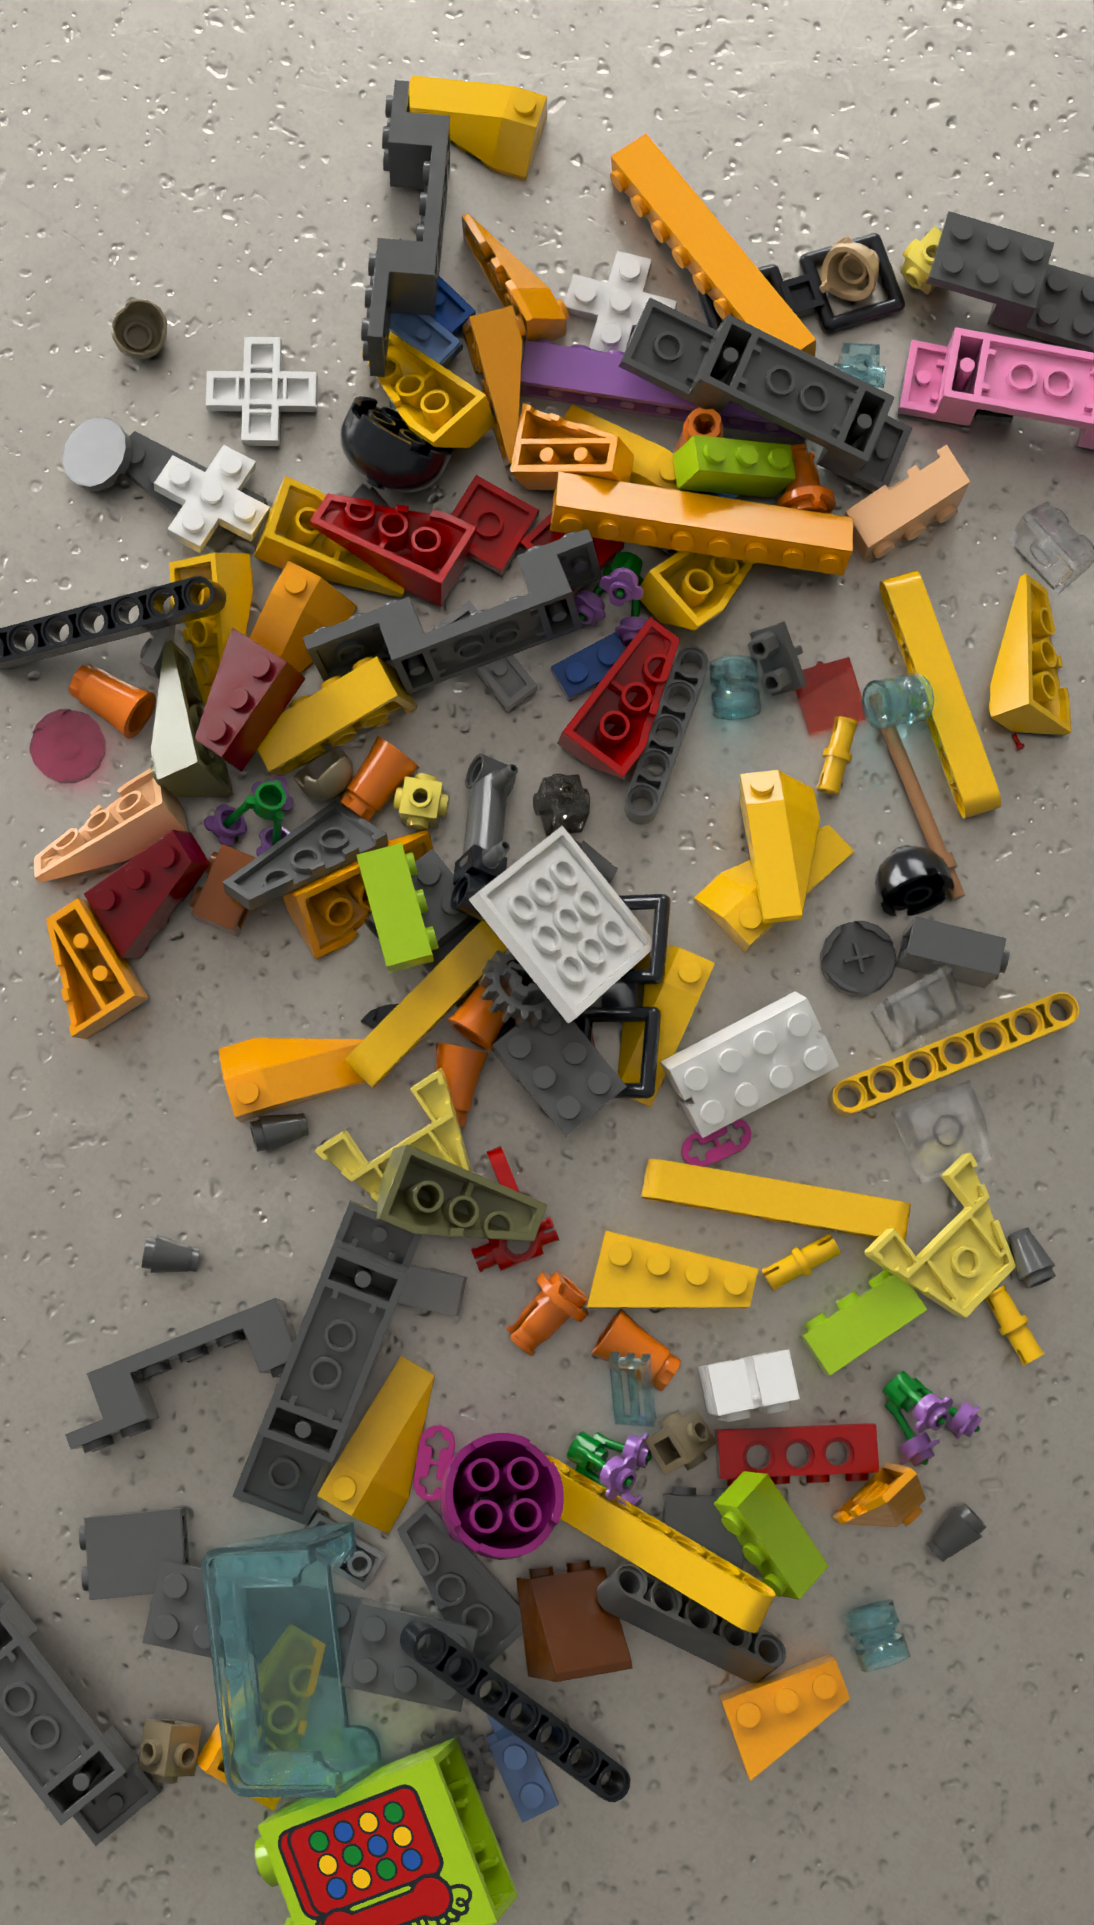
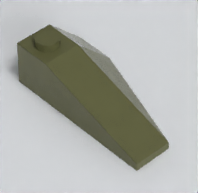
M170 640L164 644L151 744L154 765L151 766L153 778L159 786H165L177 797L228 798L233 795L226 762L194 739L204 710L198 704L203 699L189 657Z
M403 1145L393 1148L380 1182L377 1220L408 1233L418 1235L534 1241L547 1204L410 1145Z

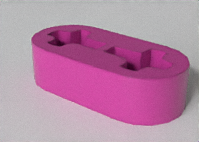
M740 1118L704 1138L696 1132L684 1141L681 1148L682 1159L686 1164L708 1167L739 1153L751 1141L752 1133L750 1126ZM732 1125L735 1130L741 1128L744 1133L739 1138L740 1145L736 1146L733 1141L720 1145L718 1138L727 1134V1126ZM693 1141H697L700 1146L713 1142L714 1148L704 1154L706 1160L700 1161L697 1156L692 1158L689 1156L688 1152L693 1148Z
M433 1425L427 1428L422 1433L419 1442L413 1484L416 1494L426 1501L440 1499L441 1488H435L433 1494L426 1493V1486L420 1485L421 1478L428 1477L430 1465L438 1466L436 1478L443 1481L446 1469L454 1458L455 1437L448 1427L442 1425ZM436 1431L442 1432L443 1439L449 1441L448 1448L441 1449L439 1461L431 1460L433 1447L427 1445L426 1442L427 1438L435 1436Z

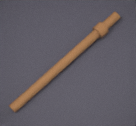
M881 691L873 692L867 698L928 846L944 859L949 868L955 886L953 891L950 888L947 890L951 901L958 900L964 897L965 893L955 871V868L958 867L952 852H947Z

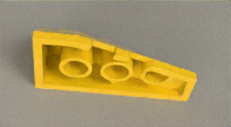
M391 332L389 333L385 377L376 376L408 428L434 447L470 448L495 425L486 394Z
M285 476L263 526L253 557L281 569H284L287 562L290 561L322 577L324 580L401 598L405 590L403 587L310 526V519L326 495L318 489Z
M667 944L664 980L660 984H645L643 1007H657L661 1011L655 1093L648 1099H630L647 1107H652L666 1075L660 1061L676 1053L714 967V962L683 948ZM651 951L631 969H650ZM623 1022L618 1076L624 1083H640L645 1022Z
M402 1355L400 1356L317 1494L318 1497L350 1516L387 1534L390 1533L410 1496L419 1442L428 1411L434 1374Z

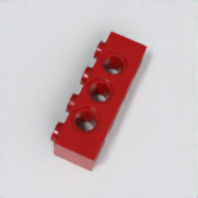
M875 1423L715 1430L717 1478L727 1479V1486H730L743 1471L768 1474L775 1485L790 1484V1476H806V1483L830 1482V1474H845V1481H868L869 1473L879 1472L877 1427ZM840 1442L845 1447L846 1456L841 1463L833 1465L826 1457V1450L831 1443ZM795 1443L803 1445L807 1453L806 1460L799 1466H792L786 1457L788 1448ZM755 1445H761L767 1451V1461L759 1468L751 1467L747 1461V1452Z

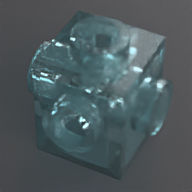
M843 343L838 363H833V366L876 388H884L886 367L880 365V344Z

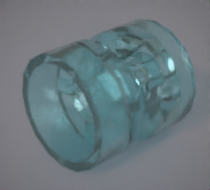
M735 655L711 661L709 663L710 685L716 688V691L711 694L712 715L723 720H738L760 714V691L754 687L759 681L757 660L750 656Z
M918 673L870 681L862 693L863 713L871 726L877 729L925 721L930 717L934 706L932 687L929 681Z
M888 1599L870 1603L844 1614L850 1635L859 1639V1643L855 1647V1653L861 1671L882 1669L911 1657L904 1633L895 1631L900 1622L893 1600Z

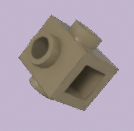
M697 1409L683 1416L679 1410L673 1412L658 1422L662 1428L661 1430L644 1440L664 1475L683 1465L687 1471L696 1467L707 1459L704 1452L717 1443Z
M145 1719L137 1770L152 1773L153 1781L169 1784L177 1783L178 1777L195 1776L202 1726L177 1719Z

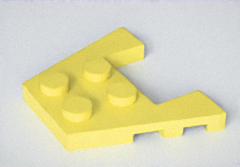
M442 1068L410 1088L432 1121L431 1123L370 1162L366 1160L346 1129L317 1147L315 1150L317 1155L324 1161L327 1159L341 1170V1174L351 1182L355 1181L364 1188L376 1202H378L380 1182L393 1148L410 1145L472 1172L445 1072Z
M971 1153L962 1154L941 1175V1178L962 1203L964 1209L917 1256H915L894 1228L886 1229L864 1251L868 1258L958 1318H967L1016 1267L999 1220H994L987 1202L990 1197L985 1184H980L974 1169L977 1163Z

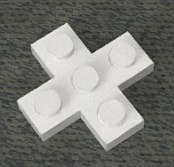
M617 250L608 283L576 274L572 275L564 304L570 315L596 321L589 345L591 350L600 352L618 350L625 352L632 331L635 330L650 297L676 310V300L644 292L652 259Z
M244 337L243 371H207L206 408L207 411H242L241 441L243 446H280V412H317V373L282 371L281 337Z
M223 445L206 472L172 455L154 482V491L182 505V508L167 529L168 537L201 553L220 525L252 542L270 512L269 506L241 492L256 469V461Z

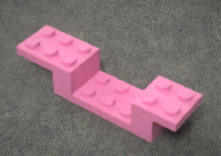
M957 327L954 329L948 346L911 340L897 413L970 426L977 409L1078 427L1080 432L1077 446L1094 449V353Z

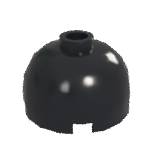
M904 845L893 850L880 864L875 878L876 892L881 907L890 916H897L895 910L908 909V916L929 911L947 899L945 891L949 888L953 891L955 887L944 859L933 850L918 846Z

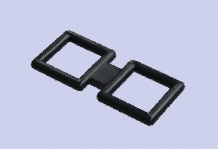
M870 233L851 240L854 243L865 245L877 253L880 260L879 276L888 300L834 316L826 292L822 293L819 288L822 281L816 265L823 264L827 253L833 249L832 245L802 254L799 258V264L803 275L783 281L779 267L776 264L758 267L759 271L798 318L818 313L823 329L826 332H834L896 313L905 307L903 295L878 233ZM697 289V295L708 326L717 330L722 323V319L715 310L714 301L707 293L703 295Z
M666 894L619 895L630 910L655 909L650 969H630L602 995V1007H588L578 1016L577 1026L591 1042L593 1023L645 1022L640 1083H624L627 1088L615 1098L648 1099L655 1093L661 1011L657 1007H643L644 985L660 984L664 980L671 900Z

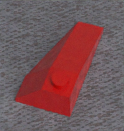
M329 493L310 519V526L408 592L440 607L459 579L477 527L442 511L431 510L430 514L410 511L409 506L397 504L396 508L374 505L372 500Z
M650 617L562 731L557 744L585 765L623 779L646 748L680 638Z

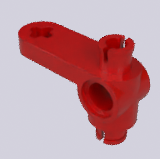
M499 1146L487 1151L498 1183L519 1192L502 1147ZM549 1217L541 1221L535 1240L530 1241V1247L525 1253L515 1254L511 1252L507 1246L508 1240L488 1239L489 1243L472 1248L471 1251L474 1259L486 1256L485 1259L476 1262L479 1271L483 1272V1270L495 1265L499 1266L500 1271H504L543 1255L542 1246L559 1241L556 1230L544 1233L554 1228L551 1218Z

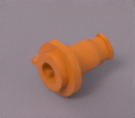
M807 444L792 445L791 451L796 479L785 488V494L778 499L776 506L830 514L836 506L835 495L831 489L820 484L818 470L813 462L815 453H807Z
M543 1271L536 1278L542 1290L521 1312L513 1326L509 1325L506 1328L511 1334L509 1336L510 1339L530 1356H533L536 1353L534 1350L541 1343L548 1340L570 1317L582 1322L589 1315L584 1306L588 1301L586 1295L574 1282L559 1271H556L553 1275Z

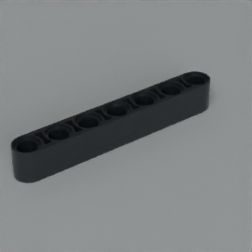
M195 576L0 628V669L25 665L214 615L225 606V590L219 583L202 576ZM208 587L210 590L209 600L205 604L200 605L199 593L203 588ZM173 596L174 608L170 613L165 614L164 602L167 598ZM137 605L139 609L138 619L130 623L129 612ZM102 615L104 625L96 633L94 622L98 616ZM67 624L69 627L68 637L61 641L60 630ZM33 633L34 644L30 650H27L25 645L26 639Z
M423 1620L412 1621L403 1628L400 1635V1645L406 1655L603 1800L617 1802L626 1796L630 1788L631 1779L623 1766L441 1630ZM429 1634L430 1643L428 1647L418 1652L419 1640L424 1635ZM460 1657L461 1665L459 1670L450 1675L449 1666L451 1662ZM491 1680L489 1693L481 1698L480 1689L482 1685ZM521 1703L520 1714L517 1718L511 1720L512 1709ZM551 1726L552 1728L549 1738L546 1741L541 1742V1735L543 1731L547 1727ZM581 1748L580 1758L576 1763L571 1764L573 1754ZM611 1771L609 1781L601 1786L603 1776Z

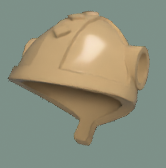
M850 236L843 237L832 245L833 249L827 253L823 261V283L819 288L822 293L829 291L831 294L844 300H863L877 289L876 282L879 274L880 260L877 253L865 245L854 243Z

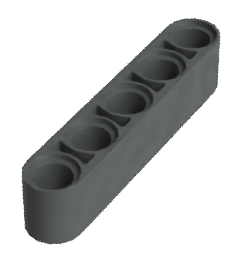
M697 646L684 647L676 655L659 702L660 704L650 730L646 748L640 755L629 785L624 811L627 818L635 824H648L657 815L704 684L709 660L704 650ZM692 661L699 665L700 671L690 674L685 672L681 665L684 662ZM674 695H682L687 699L688 705L682 708L674 707L669 702V698ZM661 729H670L675 733L676 739L671 742H663L657 737L656 733ZM649 763H658L664 769V773L653 777L645 772L644 767ZM645 797L651 802L652 807L647 811H638L632 806L631 802L635 798Z
M629 1563L621 1565L600 1583L597 1588L598 1602L608 1613L748 1682H760L781 1666L786 1659L784 1644L774 1634L762 1628H759L756 1633L745 1631L636 1565Z

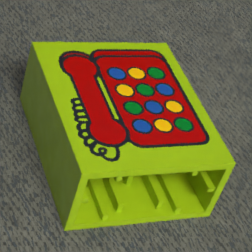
M457 1737L288 1802L257 1826L261 1835L255 1842L257 1867L262 1878L269 1886H280L291 1915L286 1919L285 1925H491L499 1921L518 1897L517 1890Z

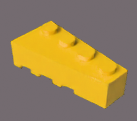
M377 656L374 658L366 657L355 663L352 667L353 671L343 677L335 676L326 680L320 686L321 690L313 695H304L293 700L289 704L290 708L280 715L257 749L268 771L275 775L284 776L325 754V746L329 744L331 747L345 745L355 740L358 734L357 730L373 726L377 729L389 723V714L402 707L405 713L418 708L411 694H407L396 668Z
M605 1231L586 1309H746L751 1304L759 1269Z

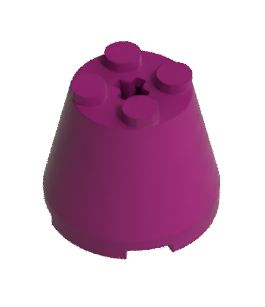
M511 1433L485 1435L463 1447L448 1465L441 1488L440 1511L442 1521L449 1537L453 1541L462 1544L480 1556L496 1560L518 1558L536 1550L552 1533L555 1525L559 1523L564 1502L563 1485L554 1462L551 1463L541 1450L530 1443L529 1439Z

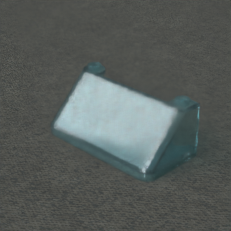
M354 1522L332 1523L227 1543L210 1549L203 1557L201 1570L225 1777L230 1789L238 1796L336 1798L382 1767L380 1743L376 1734L366 1726L349 1725L345 1687L341 1686L343 1668L330 1565L345 1563L353 1557L356 1550Z

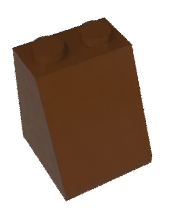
M577 1560L566 1562L567 1570L553 1572L552 1565L529 1568L530 1576L516 1578L528 1677L561 1682L633 1669L620 1618L605 1611L597 1599V1588L607 1578L605 1567L590 1566V1560Z

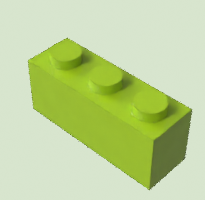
M694 435L673 454L676 483L679 490L773 498L796 479L791 445Z
M402 843L356 855L388 972L393 973L433 962L434 958L431 950L438 949L439 947L433 926L425 928L421 913L428 912L429 910L423 889L416 891L414 889L411 876L419 874L413 852L405 854Z
M885 1269L868 1281L871 1286L869 1290L860 1296L854 1290L836 1302L839 1310L826 1318L824 1313L821 1312L804 1324L807 1331L799 1337L825 1376H831L927 1311V1308L909 1284L894 1274H890Z
M743 1471L714 1502L715 1507L722 1515L721 1521L724 1527L736 1536L743 1547V1555L750 1563L757 1567L764 1578L763 1583L774 1590L775 1596L800 1600L829 1567L768 1474Z

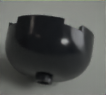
M359 396L354 398L343 421L340 439L346 458L358 472L365 476L366 482L378 489L384 490L388 488L405 493L422 491L433 485L444 472L454 449L434 447L408 428L396 408L393 410L388 407H376L378 401L370 397Z

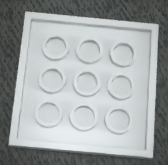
M563 826L469 899L568 1024L583 1013L651 951L652 937Z

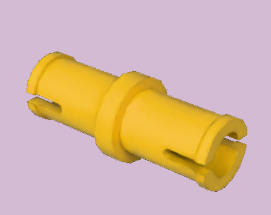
M836 716L834 719L835 723L829 746L823 750L822 757L825 758L819 783L816 787L818 791L831 795L840 794L846 764H850L853 755L850 754V749L856 727L858 726L856 720L842 716Z
M828 1232L825 1236L800 1250L798 1247L790 1250L791 1255L767 1268L761 1269L774 1292L777 1288L802 1274L805 1277L812 1274L811 1269L837 1255H841V1251L830 1232Z
M1005 1285L992 1291L984 1300L1001 1326L998 1329L1000 1334L1007 1336L1020 1358L1021 1364L1024 1366L1044 1355V1351L1040 1348L1026 1324L1029 1322L1027 1316H1021Z

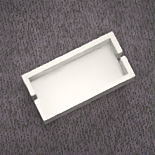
M797 992L777 1000L660 1061L675 1093L680 1096L678 1100L692 1128L702 1138L839 1067L825 1035L818 1032L822 1028L808 998Z
M789 1349L697 1367L707 1414L717 1415V1420L731 1422L750 1418L749 1409L754 1408L756 1412L767 1414L791 1409L790 1401L800 1399Z

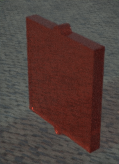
M850 657L825 664L822 661H818L816 666L803 669L808 685L796 689L795 693L809 735L833 729L836 716L851 718L857 722L868 719Z

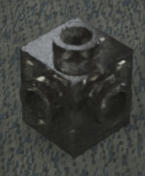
M553 774L542 779L538 792L534 794V812L537 816H541L546 836H550L561 826L569 834L581 833L590 814V795L588 790L583 788L579 774Z

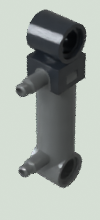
M478 754L471 762L465 778V786L470 789L463 855L455 862L453 885L455 887L451 896V907L456 911L486 922L469 899L507 869L508 858L505 856L510 850V846L507 842L503 841L507 797L513 789L518 768L514 764L507 765L484 754Z

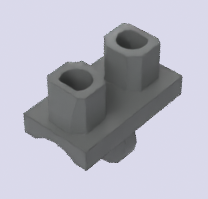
M785 621L749 633L751 641L747 646L751 657L757 661L759 660L764 674L760 681L765 693H771L772 696H776L808 685L798 659V655L803 653L801 645H793Z

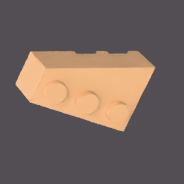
M948 445L937 450L939 454L937 460L922 470H919L917 465L906 471L909 477L889 488L884 485L845 511L844 516L853 518V544L863 561L873 555L876 558L886 555L895 547L894 543L905 537L908 541L913 540L926 531L927 525L936 520L939 523H943L958 513L957 508L968 488L970 480Z

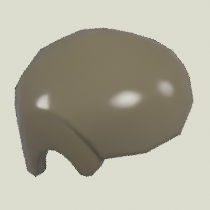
M142 299L129 300L113 318L112 339L119 351L132 359L150 358L157 354L166 342L167 319L161 308L151 301Z
M330 750L308 763L295 774L294 780L308 797L315 800L333 799L345 791L353 778V763L343 750L340 751L342 757L335 750Z

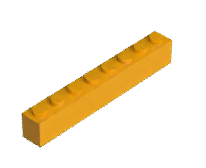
M647 133L611 155L612 172L610 173V178L615 188L620 193L624 191L628 195L636 214L640 218L646 217L657 240L660 243L666 242L672 249L673 258L678 266L682 269L686 267L693 275L692 278L697 289L703 295L707 293L714 301L715 310L723 320L730 314L815 357V337Z
M558 473L553 496L550 531L568 534L588 529L591 537L841 576H844L853 552L852 517L571 473Z

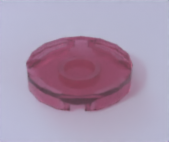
M59 709L51 712L36 724L32 732L33 736L29 751L33 762L47 778L56 782L77 783L89 778L99 769L105 757L106 740L97 722L89 714L82 711Z

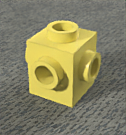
M935 226L921 241L915 238L902 254L905 261L900 273L904 275L906 282L911 287L922 290L926 295L936 287L927 284L942 232Z
M417 773L414 778L405 776L403 788H396L394 809L399 810L401 823L406 824L408 828L422 831L429 828L438 829L440 816H447L450 795L444 794L443 782L437 781V777ZM414 796L425 797L427 800L423 803H418L414 800Z

